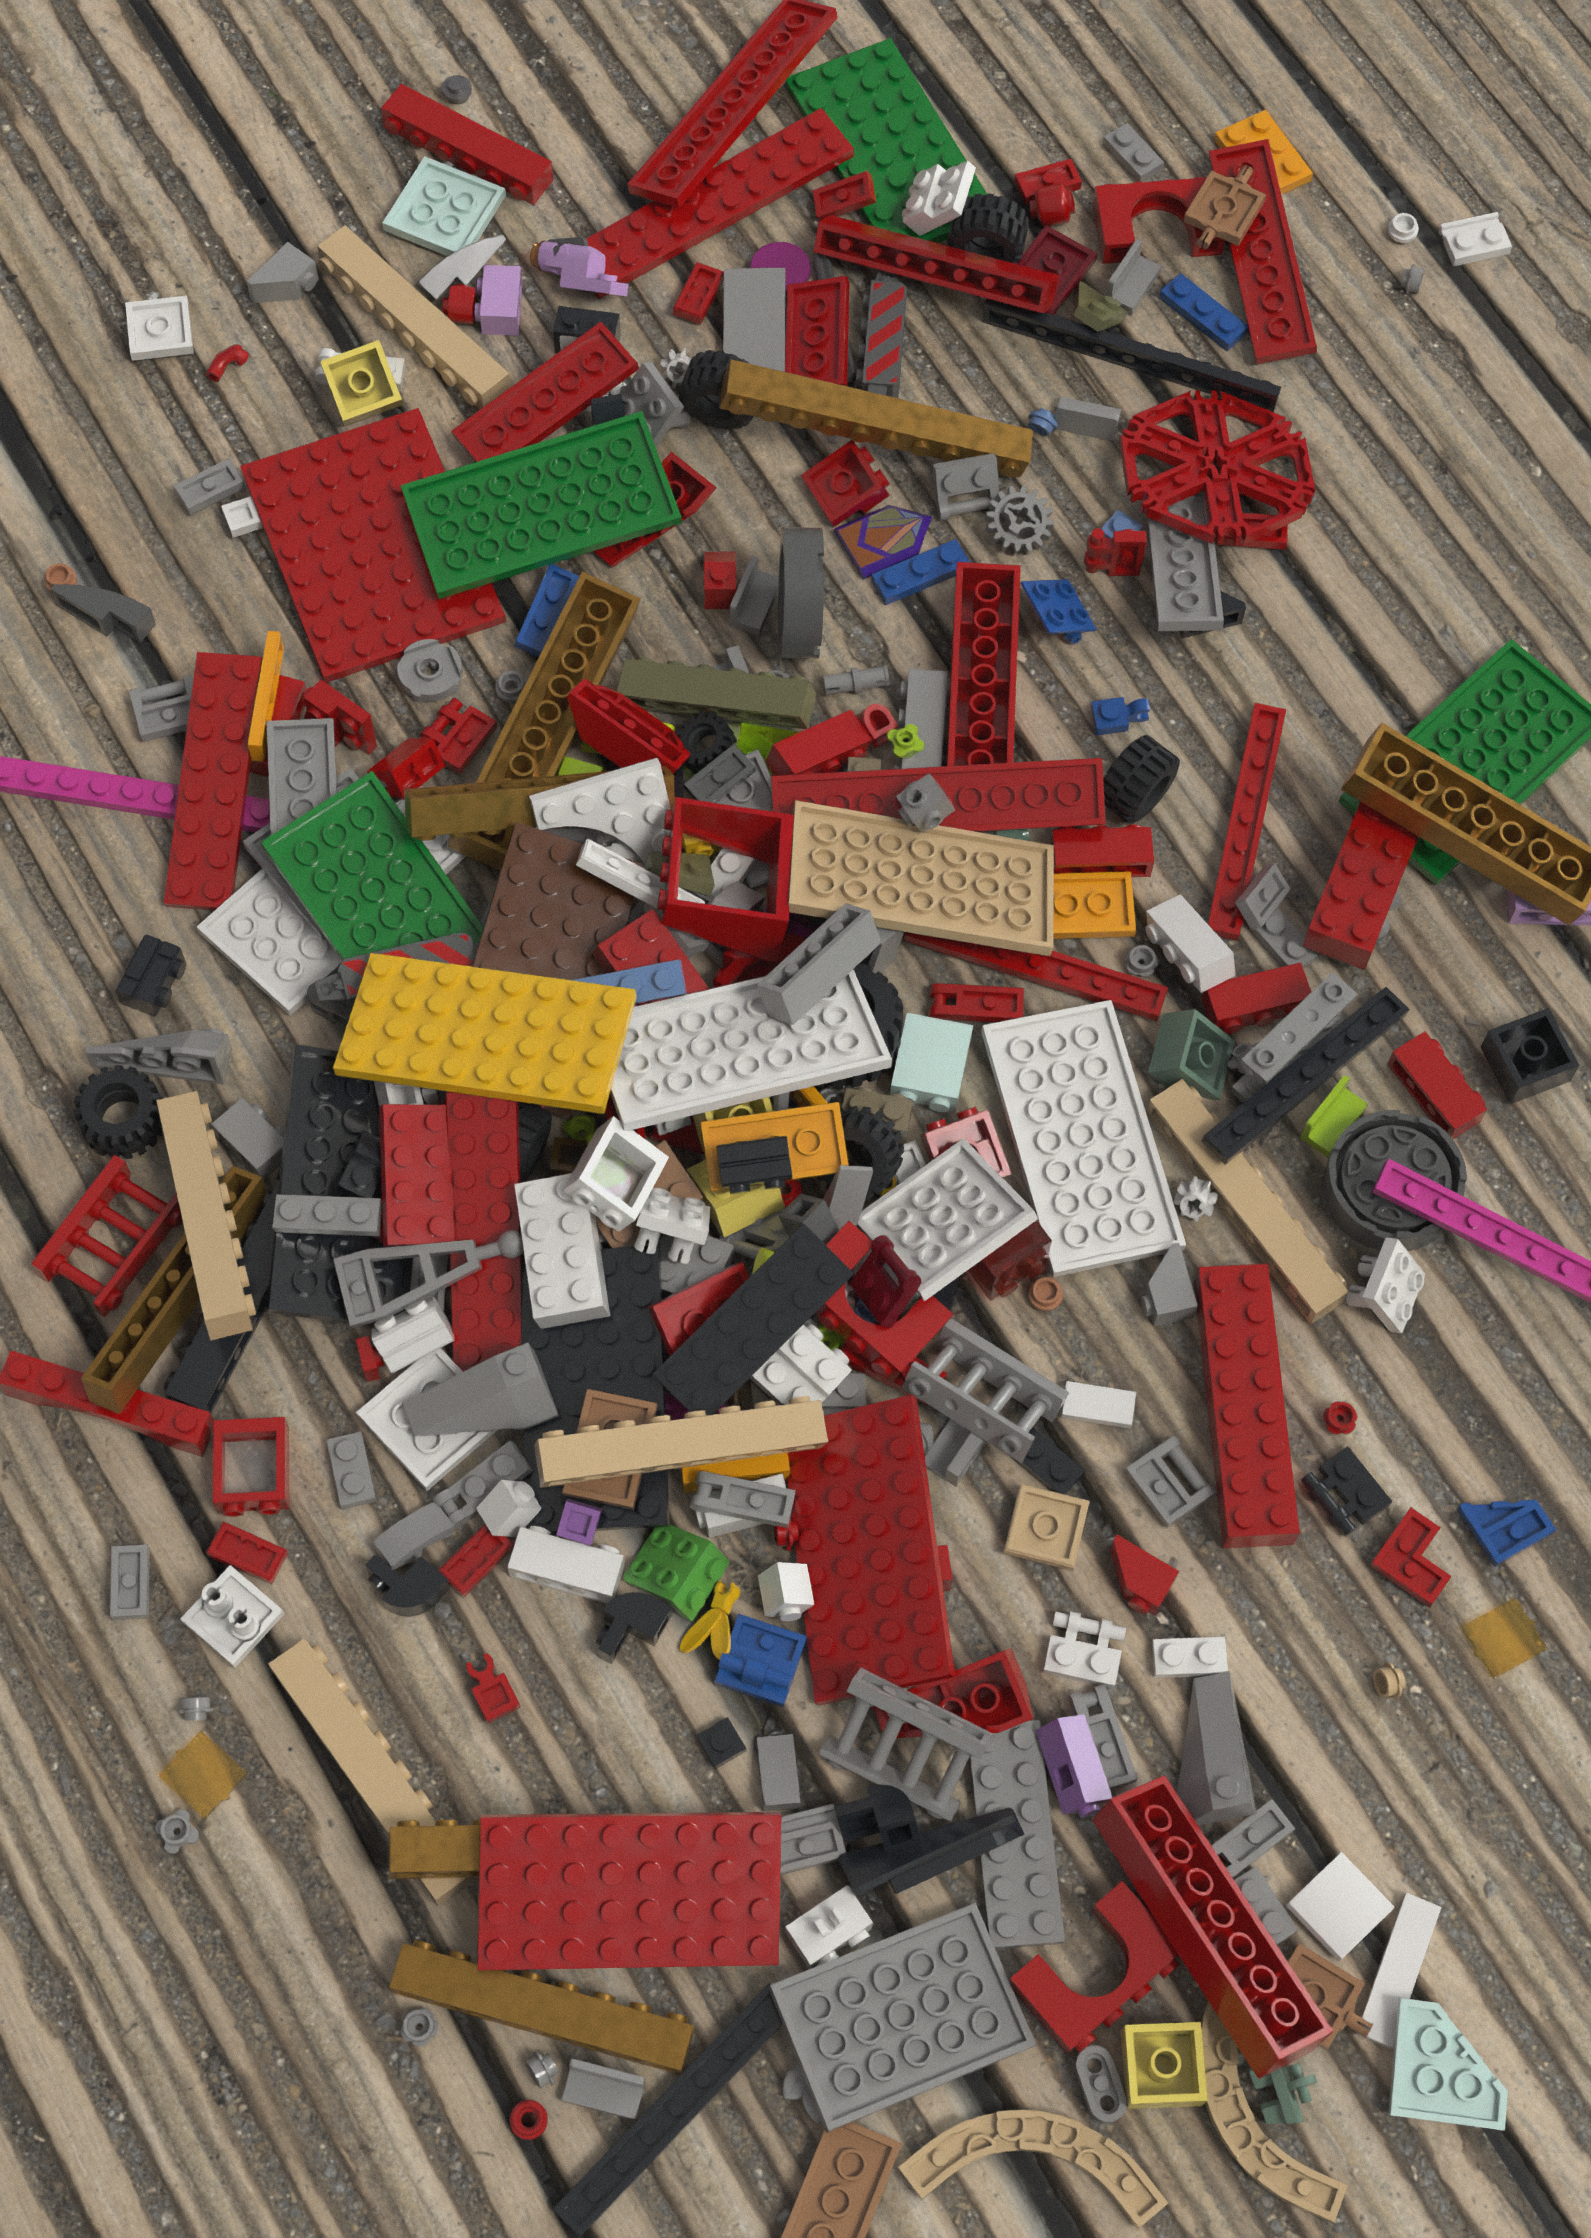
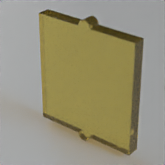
M1516 1597L1462 1627L1475 1649L1474 1655L1481 1658L1493 1679L1548 1649L1534 1627L1535 1621L1529 1619Z
M200 1731L183 1750L179 1749L176 1751L177 1756L158 1776L199 1815L206 1819L223 1800L230 1799V1793L248 1773L206 1734Z

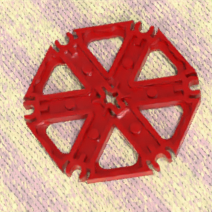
M1200 390L1195 391L1194 398L1192 399L1191 391H1188L1133 415V418L1129 420L1128 428L1122 431L1119 446L1127 496L1131 494L1130 501L1133 503L1137 500H1143L1140 512L1146 513L1145 517L1208 543H1214L1215 535L1218 545L1223 544L1224 536L1232 537L1234 545H1239L1241 535L1244 544L1249 543L1301 519L1302 515L1306 512L1307 505L1311 504L1314 497L1315 485L1305 437L1301 439L1302 432L1289 433L1292 422L1286 421V417L1220 391L1218 400V394L1215 390L1211 391L1210 399L1202 398ZM1177 415H1186L1192 420L1195 440L1165 429L1157 424ZM1225 416H1236L1256 424L1262 429L1230 442ZM1139 454H1145L1175 467L1147 480H1139L1135 457ZM1280 456H1287L1294 462L1297 482L1261 468L1259 465ZM1214 459H1215V461H1216V464H1217L1218 467L1220 468V473H1219V475H1218V469H1216V466L1213 465ZM1204 491L1209 522L1205 525L1195 524L1191 520L1170 513L1168 507ZM1239 493L1276 508L1278 514L1256 525H1248L1243 520Z

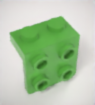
M673 1525L669 1527H655L624 1574V1580L635 1588L664 1599L682 1618L692 1622L705 1604L706 1599L718 1580L723 1576L730 1562L710 1540Z

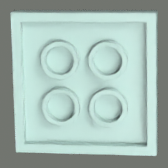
M424 156L382 223L383 230L449 256L467 245L478 242L506 197L505 188Z

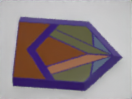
M887 505L835 528L834 533L862 579H866L872 576L873 573L919 555L932 516Z

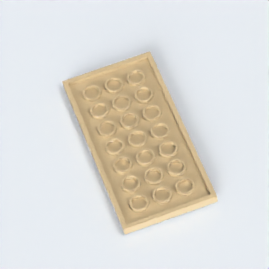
M795 800L792 815H794L788 902V906H790L789 912L829 919L845 903L870 910L876 927L1045 956L1051 955L1053 950L1054 845L940 825L923 833L915 824L909 826L904 819Z

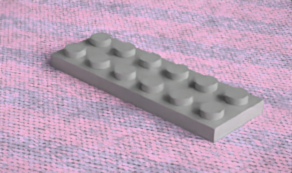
M1197 493L1168 507L1170 513L1191 520L1195 524L1205 525L1209 522L1204 493ZM1146 517L1158 631L1223 630L1224 618L1215 543H1208Z
M1040 1720L1027 1721L1003 1732L993 1733L981 1758L969 1757L975 1817L1005 1808H1012L1025 1834L980 1855L987 1930L996 1950L1064 1944L1065 1942L1044 1755L1036 1734V1730L1040 1728Z

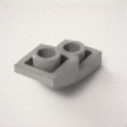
M432 1502L391 1526L372 1542V1547L385 1564L394 1570L419 1559L422 1556L423 1548L453 1535L455 1525L435 1502Z

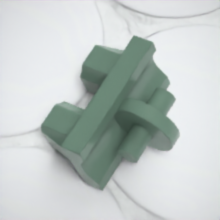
M1300 2063L1289 2066L1293 2081L1290 2079L1286 2066L1261 2079H1258L1252 2068L1249 2069L1255 2089L1259 2090L1274 2085L1278 2096L1276 2100L1261 2104L1266 2124L1287 2123V2125H1295L1304 2122L1295 2090L1298 2092L1301 2104L1311 2102L1312 2098L1308 2086L1316 2084L1317 2079L1315 2075L1304 2077Z

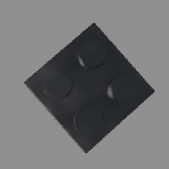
M1549 1008L1488 1030L1481 1045V1049L1510 1104L1570 1082L1580 1066Z

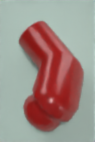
M233 344L216 354L206 372V376L214 382H219L231 362L234 361L236 365L242 366L247 361L249 353L243 350L241 345Z

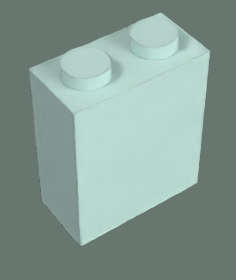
M907 1013L890 1094L903 1095L907 1099L913 1100V1105L929 1106L930 1109L937 1112H947L949 1110L956 1112L973 1025Z

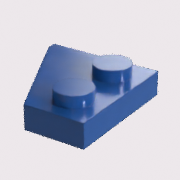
M1520 1500L1517 1503L1495 1501L1491 1502V1504L1482 1505L1463 1503L1457 1508L1460 1516L1494 1567L1554 1534L1557 1530L1537 1500Z

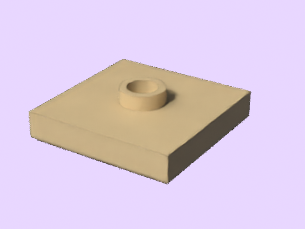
M1020 1484L1003 1554L1073 1571L1089 1501Z

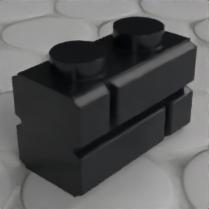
M144 935L115 991L119 1002L124 1006L135 1010L138 1009L148 1015L157 1016L160 1008H166L172 996L170 988L174 980H180L185 972L186 961L181 948L150 935Z
M787 1136L716 1146L721 1189L729 1188L730 1195L751 1192L750 1185L764 1184L765 1190L786 1187L785 1181L792 1179Z

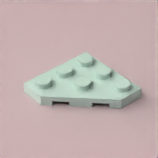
M1398 1998L1388 2114L1505 2131L1507 2089L1490 2071L1481 2056L1457 2029L1441 2005L1435 2002Z

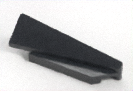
M1005 1808L919 1832L921 1843L885 1853L883 1843L843 1853L839 1855L838 1859L855 1896L889 1881L894 1894H898L1025 1834L1012 1808Z

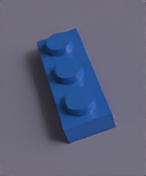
M1182 273L1160 290L1159 298L1225 351H1229L1248 333V325Z
M955 539L873 573L871 581L884 604L888 605L955 577L957 562L970 561Z
M554 564L548 566L514 647L539 658L579 578L578 575Z

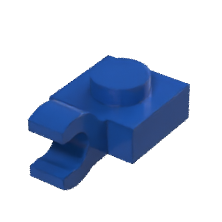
M1123 697L1091 701L1096 736L1126 732L1129 729L1128 722H1144L1149 720L1148 712H1150L1148 699H1137L1128 705H1125Z

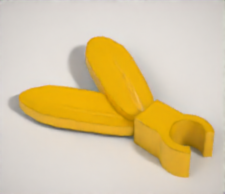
M721 1580L716 1584L715 1595L711 1603L713 1609L705 1613L684 1635L680 1644V1651L682 1653H689L695 1650L711 1634V1647L715 1657L720 1660L722 1653L729 1654L731 1635L727 1614L729 1615L734 1602L740 1596V1588L733 1582L730 1584V1589L726 1594L725 1592L728 1590V1587Z

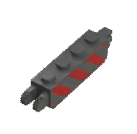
M879 269L876 279L871 280L870 292H864L863 311H868V318L862 317L860 336L866 337V343L859 344L858 362H864V368L857 369L856 388L899 398L907 287L902 282H898L897 274Z
M460 932L372 953L471 967L478 943L473 944L471 936ZM371 953L343 959L338 968V973L315 981V991L319 1004L344 1002L345 1007L354 1005Z

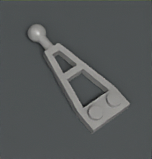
M509 1230L502 1233L498 1241L479 1247L476 1246L474 1240L366 1249L333 1260L349 1324L352 1328L382 1320L392 1314L394 1315L423 1298L425 1299L481 1270V1260L498 1255H503L506 1258H516L523 1253L524 1249L522 1234ZM466 1253L467 1263L439 1277L437 1276L432 1256ZM419 1257L426 1284L383 1305L372 1261Z

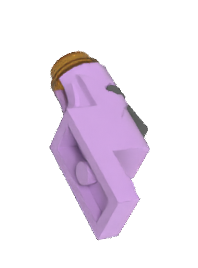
M586 238L549 239L548 241L543 240L533 245L530 252L531 264L539 271L551 272L561 276L560 287L627 296L629 284L617 282V276L604 274L605 255L597 249L588 246Z

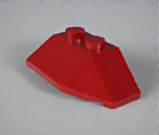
M583 679L567 696L581 740L617 764L620 769L657 758L661 767L666 766L673 774L691 755L671 728L618 691L602 685H593L592 681Z

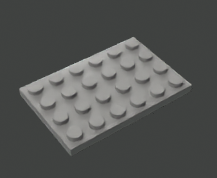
M976 1903L771 1984L768 1988L826 2133L1026 2051L1036 2045Z

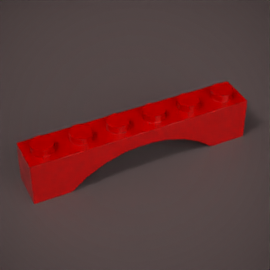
M10 1351L0 1374V1387L6 1396L38 1406L63 1408L102 1418L142 1433L169 1447L200 1457L204 1456L213 1433V1418L210 1412L136 1390L122 1412L118 1414L89 1401L81 1377L84 1375L83 1372L19 1352Z

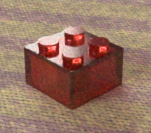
M1036 1220L967 1271L990 1301L999 1295L1001 1298H1005L1018 1288L1017 1284L1027 1277L1029 1280H1032L1044 1272L1052 1240Z

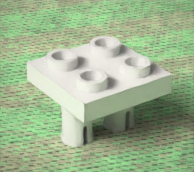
M652 1188L637 1216L636 1226L641 1228L634 1247L643 1252L646 1240L649 1239L646 1253L654 1254L660 1234H667L674 1237L668 1257L677 1262L679 1252L682 1249L680 1263H689L694 1243L705 1245L709 1232L710 1207L696 1198L687 1197L682 1199L672 1196L665 1189Z
M1386 1237L1378 1257H1371L1369 1255L1361 1257L1360 1260L1366 1263L1359 1262L1358 1272L1361 1277H1370L1366 1287L1351 1285L1346 1301L1350 1307L1372 1309L1390 1332L1402 1334L1406 1322L1411 1318L1412 1307L1417 1294L1424 1285L1425 1273L1399 1239Z
M230 1565L215 1582L209 1583L203 1588L202 1596L180 1620L229 1664L236 1668L285 1613Z

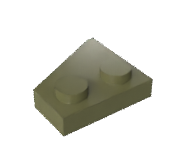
M1079 282L1074 292V295H1077L1074 300V317L1097 332L1124 322L1128 311L1120 307L1121 303L1111 296H1104L1084 282Z
M649 852L645 861V869L660 877L662 862L667 863V856H661V852ZM681 853L679 888L710 896L715 884L709 856L705 854Z

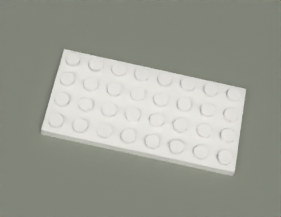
M379 780V781L381 782V784L383 785V787H387V785L385 784V782H383L382 780ZM391 797L406 818L405 799L400 800L399 797ZM449 834L436 835V838L433 840L423 841L445 874H448L466 857V855L448 848ZM263 869L197 926L198 933L290 1016L309 1000L307 995L308 987L315 981L338 973V968L342 963L341 958L327 939L323 941Z
M854 970L849 972L845 978L834 986L794 1025L768 1016L757 984L766 976L634 1007L610 1091L624 1131L891 1068L892 1058Z
M1112 1000L982 1025L981 1033L1031 1206L1038 1217L1036 1223L1052 1277L1166 1254L1171 1245L1178 1242L1181 1250H1184L1186 1247L1184 1235Z

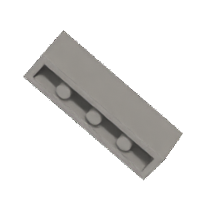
M909 669L908 681L901 682L900 700H906V709H899L898 728H905L907 724L916 725L918 727V737L924 742V749L919 753L916 752L912 757L902 758V766L895 765V769L941 767L948 671ZM903 739V742L907 743L909 742V740Z
M845 903L757 984L769 1017L794 1025L881 944L870 910Z

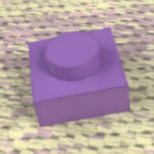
M567 1499L556 1535L591 1546L602 1509Z

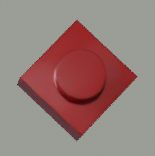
M370 1336L357 1338V1347L366 1382L379 1380L378 1367L384 1366L383 1357L377 1348L373 1347Z

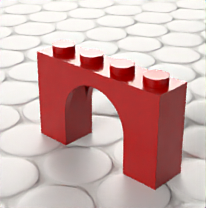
M1207 177L1179 180L1166 179L1152 182L1138 181L1126 184L1095 186L1093 211L1102 264L1122 262L1135 242L1132 225L1133 219L1141 213L1152 210L1169 212L1177 216L1184 223L1188 232L1192 257L1222 255L1224 239L1214 237L1208 249H1203V245L1200 248L1197 245V240L1203 231L1184 222L1185 213Z
M848 1221L826 1246L852 1271L871 1250L872 1241L853 1223ZM845 1284L816 1312L820 1322L827 1329L835 1330L845 1339V1344L851 1351L863 1355L871 1363L872 1369L879 1376L888 1378L891 1382L901 1374L953 1316L952 1312L934 1296H931L926 1301L920 1298L903 1318L896 1321L891 1328L873 1324L860 1318L852 1310L846 1298Z
M1123 1881L1099 1900L1091 1910L1118 1942L1123 1951L1125 1974L1118 1988L1109 1994L1099 1997H1087L1077 1994L1061 1981L1039 1954L1009 1980L1016 1995L1067 2055L1074 2048L1079 2053L1096 2039L1093 2032L1100 2025L1104 2024L1107 2028L1112 2026L1125 2014L1120 2008L1126 2002L1132 1999L1135 2004L1138 2003L1152 1990L1148 1984L1158 1974L1165 1979L1180 1965L1176 1960L1179 1956L1156 1919Z

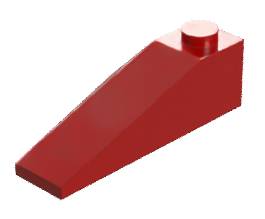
M670 452L662 461V466L682 521H684L699 510L716 490V487L677 455ZM675 526L593 552L611 567H615Z
M1012 1648L955 1670L956 1677L920 1684L907 1690L991 1733H1000L1034 1719L1026 1682ZM873 1706L883 1732L889 1715L886 1711ZM907 1722L902 1724L896 1738L921 1737L923 1733L920 1728Z

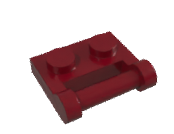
M881 1235L872 1241L871 1253L849 1285L879 1324L891 1328L920 1287L921 1278L916 1271L909 1269L894 1251V1244L889 1237ZM885 1262L898 1277L899 1286L883 1267Z

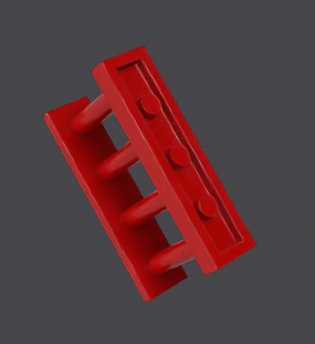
M116 1155L111 1158L31 1263L37 1276L49 1283L54 1275L61 1274L96 1296L97 1298L93 1304L99 1315L104 1318L110 1310L114 1311L119 1307L124 1298L125 1290L170 1230L177 1228L183 1221L177 1193H175L169 1203H166L130 1181L131 1172L126 1161ZM123 1192L159 1214L148 1230L143 1229L109 1208V1203L117 1193ZM102 1219L138 1241V1244L127 1258L89 1235L88 1230L96 1220L100 1221ZM83 1247L118 1269L106 1286L68 1263V1257L75 1248Z

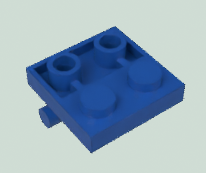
M738 1613L731 1633V1649L729 1654L722 1653L715 1685L784 1707L807 1641V1636Z

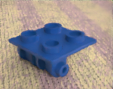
M1068 579L1022 581L1020 583L1048 634L1063 633L1066 641L1076 644L1082 639V632H1094L1097 630Z

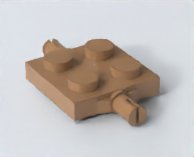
M1247 165L1242 166L1236 178L1225 177L1214 171H1211L1184 217L1185 223L1203 231L1197 240V245L1200 248L1203 245V249H1208L1214 237H1219L1237 246L1241 243L1265 203L1266 194L1253 189L1247 184L1253 174L1251 167L1247 169Z
M1299 1943L1288 1963L1334 2031L1319 2046L1327 2051L1336 2034L1343 2030L1345 2026L1366 2038L1374 2024L1353 2013L1356 1999L1365 1983Z

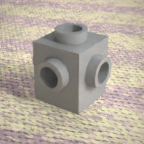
M929 773L920 780L907 785L904 791L896 796L903 806L898 811L909 826L915 824L923 833L928 829L937 827L945 817L955 811L954 806L941 786Z

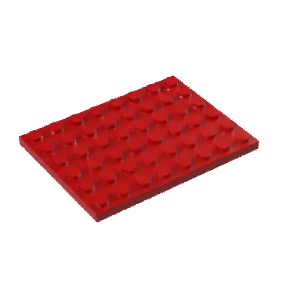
M419 408L240 466L245 483L325 683L402 658L405 649L417 641L434 639L438 640L439 644H443L506 622L505 613L492 583L438 599L401 489L403 484L445 472Z

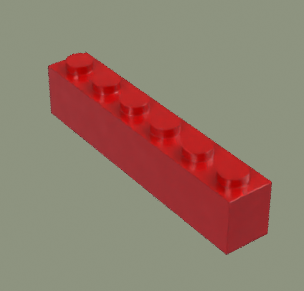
M403 84L399 85L381 107L383 125L388 132L411 141L418 148H424L436 154L443 161H449L459 166L468 174H474L483 180L505 188V191L518 200H524L534 206L553 182L552 161Z

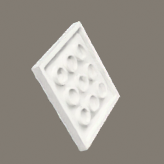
M963 1138L861 1212L857 1226L871 1241L881 1235L889 1237L894 1244V1251L909 1269L916 1271L920 1276L921 1285L916 1292L926 1301L1038 1220V1217L1028 1203Z

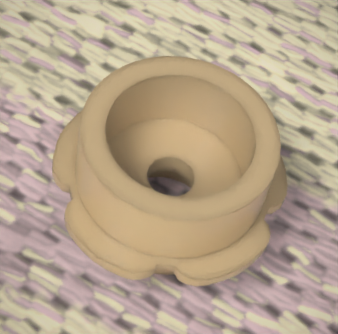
M1385 1663L1383 1668L1374 1671V1686L1381 1697L1398 1698L1401 1696L1406 1682L1404 1674L1399 1668L1394 1669L1393 1664Z

